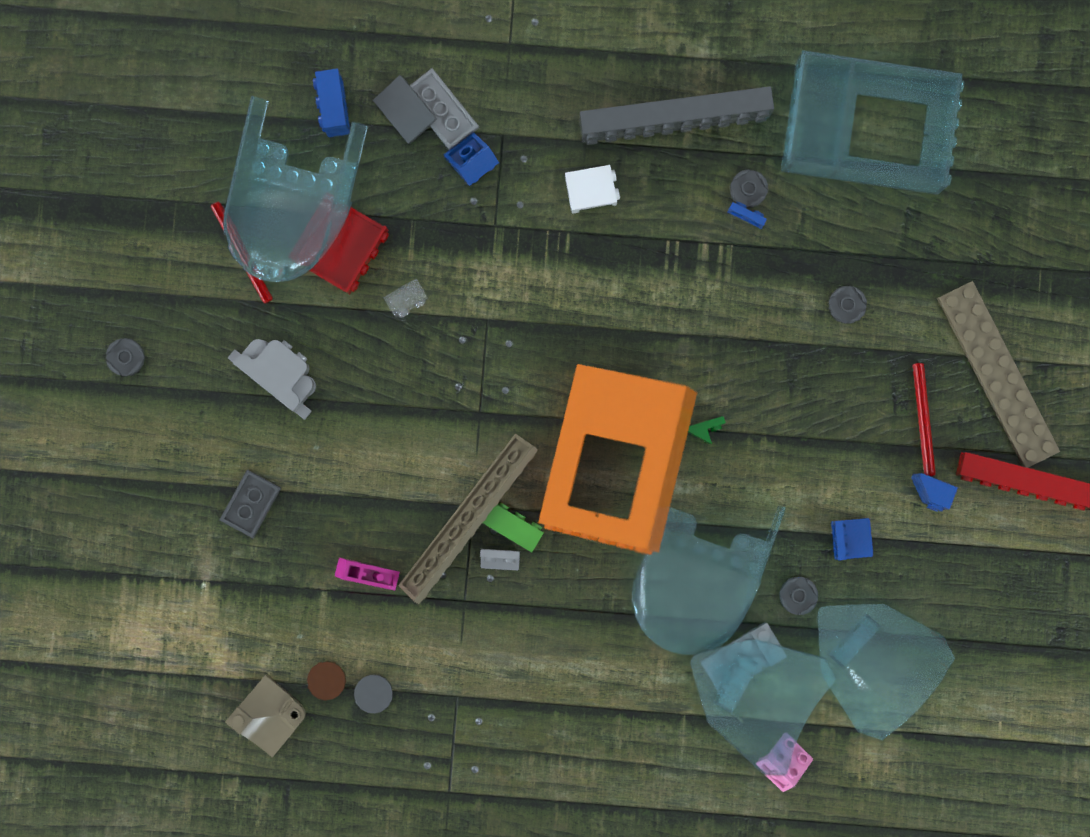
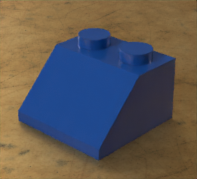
M474 132L444 154L448 162L469 186L477 182L480 177L491 171L499 163L489 146Z
M922 473L912 474L911 478L922 503L927 504L928 509L936 512L950 510L958 487Z

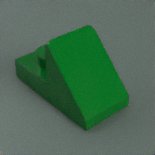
M724 416L689 426L688 433L707 444H712L708 429L711 432L722 429L721 425L726 423Z

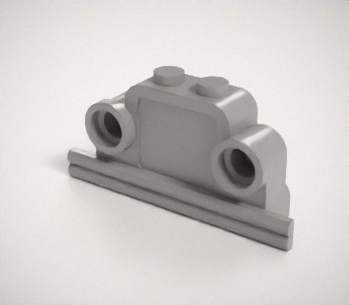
M256 339L249 344L242 354L237 350L230 354L228 359L291 411L297 413L304 420L310 415L312 411L303 403L315 392L316 383L313 378L306 376L309 372V365L306 363L307 358L300 352L295 354L291 351L292 346L285 340L282 343L278 340L268 343L264 340Z

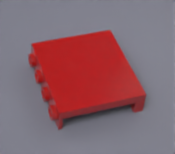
M328 192L288 258L350 295L352 291L355 292L360 284L358 280L361 275L364 276L367 273L370 260H374L378 255V247L381 242L385 243L389 236V233H387L388 228L341 202Z

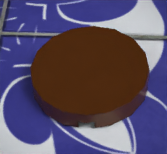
M320 662L308 674V689L318 699H334L345 688V672L335 662Z

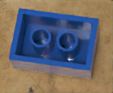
M331 69L315 72L316 78H313V85L319 96L315 98L317 109H319L321 116H318L319 126L322 127V131L326 132L328 137L351 134L343 78L339 70Z

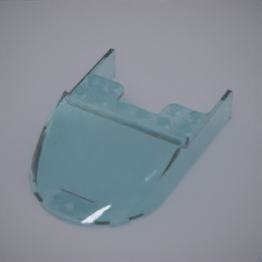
M251 96L224 212V234L227 237L229 244L227 247L231 255L243 267L242 269L261 280L284 282L298 278L311 270L324 257L340 233L352 205V202H350L368 126L352 122L343 160L327 157L321 163L319 174L286 165L288 157L286 146L261 138L268 100Z
M778 506L766 541L746 534H738L734 537L730 549L694 537L697 526L695 517L670 507L659 553L652 551V555L643 553L633 582V610L637 622L644 633L660 647L670 652L684 655L706 653L727 642L740 627L758 591L786 507Z

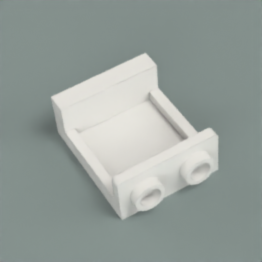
M610 165L565 173L572 214L578 213L579 210L611 204L615 206L617 205V200H620L619 190L614 187V181H616L615 170H611Z

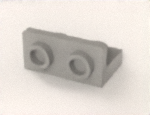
M481 549V568L519 570L520 551Z

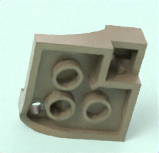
M266 674L225 723L238 734L252 741L271 757H274L302 723L306 716V711L298 700ZM293 711H296L298 713L297 718H294L292 716Z

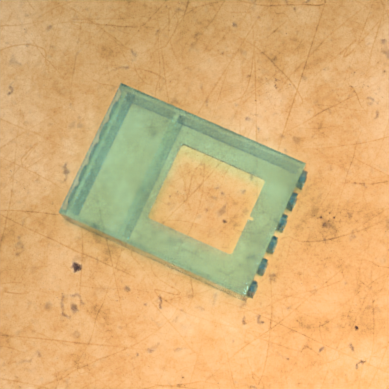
M802 50L796 61L781 172L938 195L951 183L952 175L949 174V170L954 163L952 148H955L957 137L954 134L955 129L957 130L959 125L957 112L960 111L962 99H959L960 92L964 88L963 74ZM857 95L919 103L927 106L923 133L927 137H923L919 166L849 156Z

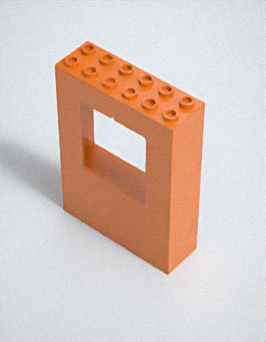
M577 364L538 523L545 524V529L613 546L616 545L617 547L652 555V551L659 553L697 392L683 385ZM587 434L646 448L628 520L599 514L597 517L595 512L569 506Z

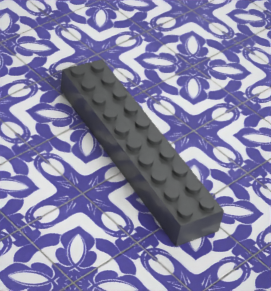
M771 86L580 111L579 123L582 143L587 142V145H592L601 140L614 142L617 138L630 140L639 135L652 137L654 133L668 135L677 130L689 132L692 131V128L706 130L715 125L721 128L729 126L730 123L744 125L748 121L756 120L757 123L765 122L770 118L774 110Z

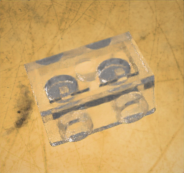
M417 279L412 280L384 297L395 318L405 317L410 313V309L422 307L426 304L425 300L428 299Z

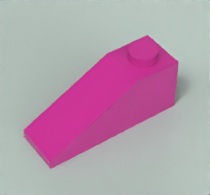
M339 557L335 577L395 591L400 572Z

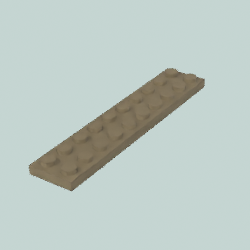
M971 281L937 298L1022 466L1028 468L1059 453L1060 450L974 282Z
M516 433L398 585L417 604H420L427 597L428 592L439 581L445 570L450 567L458 553L463 550L468 540L474 536L478 527L486 520L488 514L497 506L499 500L510 489L512 483L538 451L537 448Z

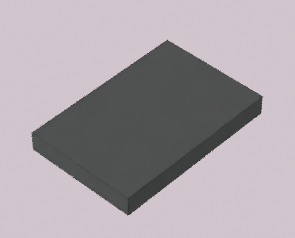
M399 75L373 99L408 144H411L437 120L436 116L402 75Z
M247 470L219 520L254 538L278 496L281 487Z

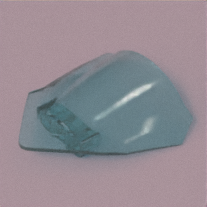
M885 604L823 606L817 612L821 673L859 733L884 740L925 703L943 680L949 667L955 660L943 635Z
M754 639L694 655L690 662L708 723L764 775H786L796 742L808 717L836 680V676L824 657Z

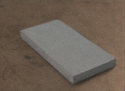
M433 68L410 85L436 116L437 120L430 127L448 150H451L479 128Z

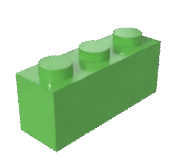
M499 502L482 523L528 551L533 552L544 533L541 531L542 527L535 522L531 524L525 522V516L518 512L515 514L508 511L509 507Z

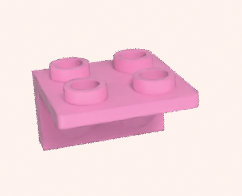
M784 733L769 754L759 759L755 766L784 792L796 785L813 761V758L787 733Z

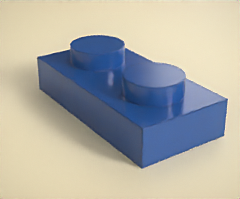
M732 202L728 213L762 229L767 220L764 218V214L756 210L752 212L746 209L747 206L743 203Z

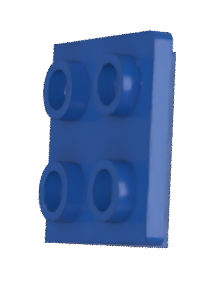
M869 518L831 521L834 560L873 556Z

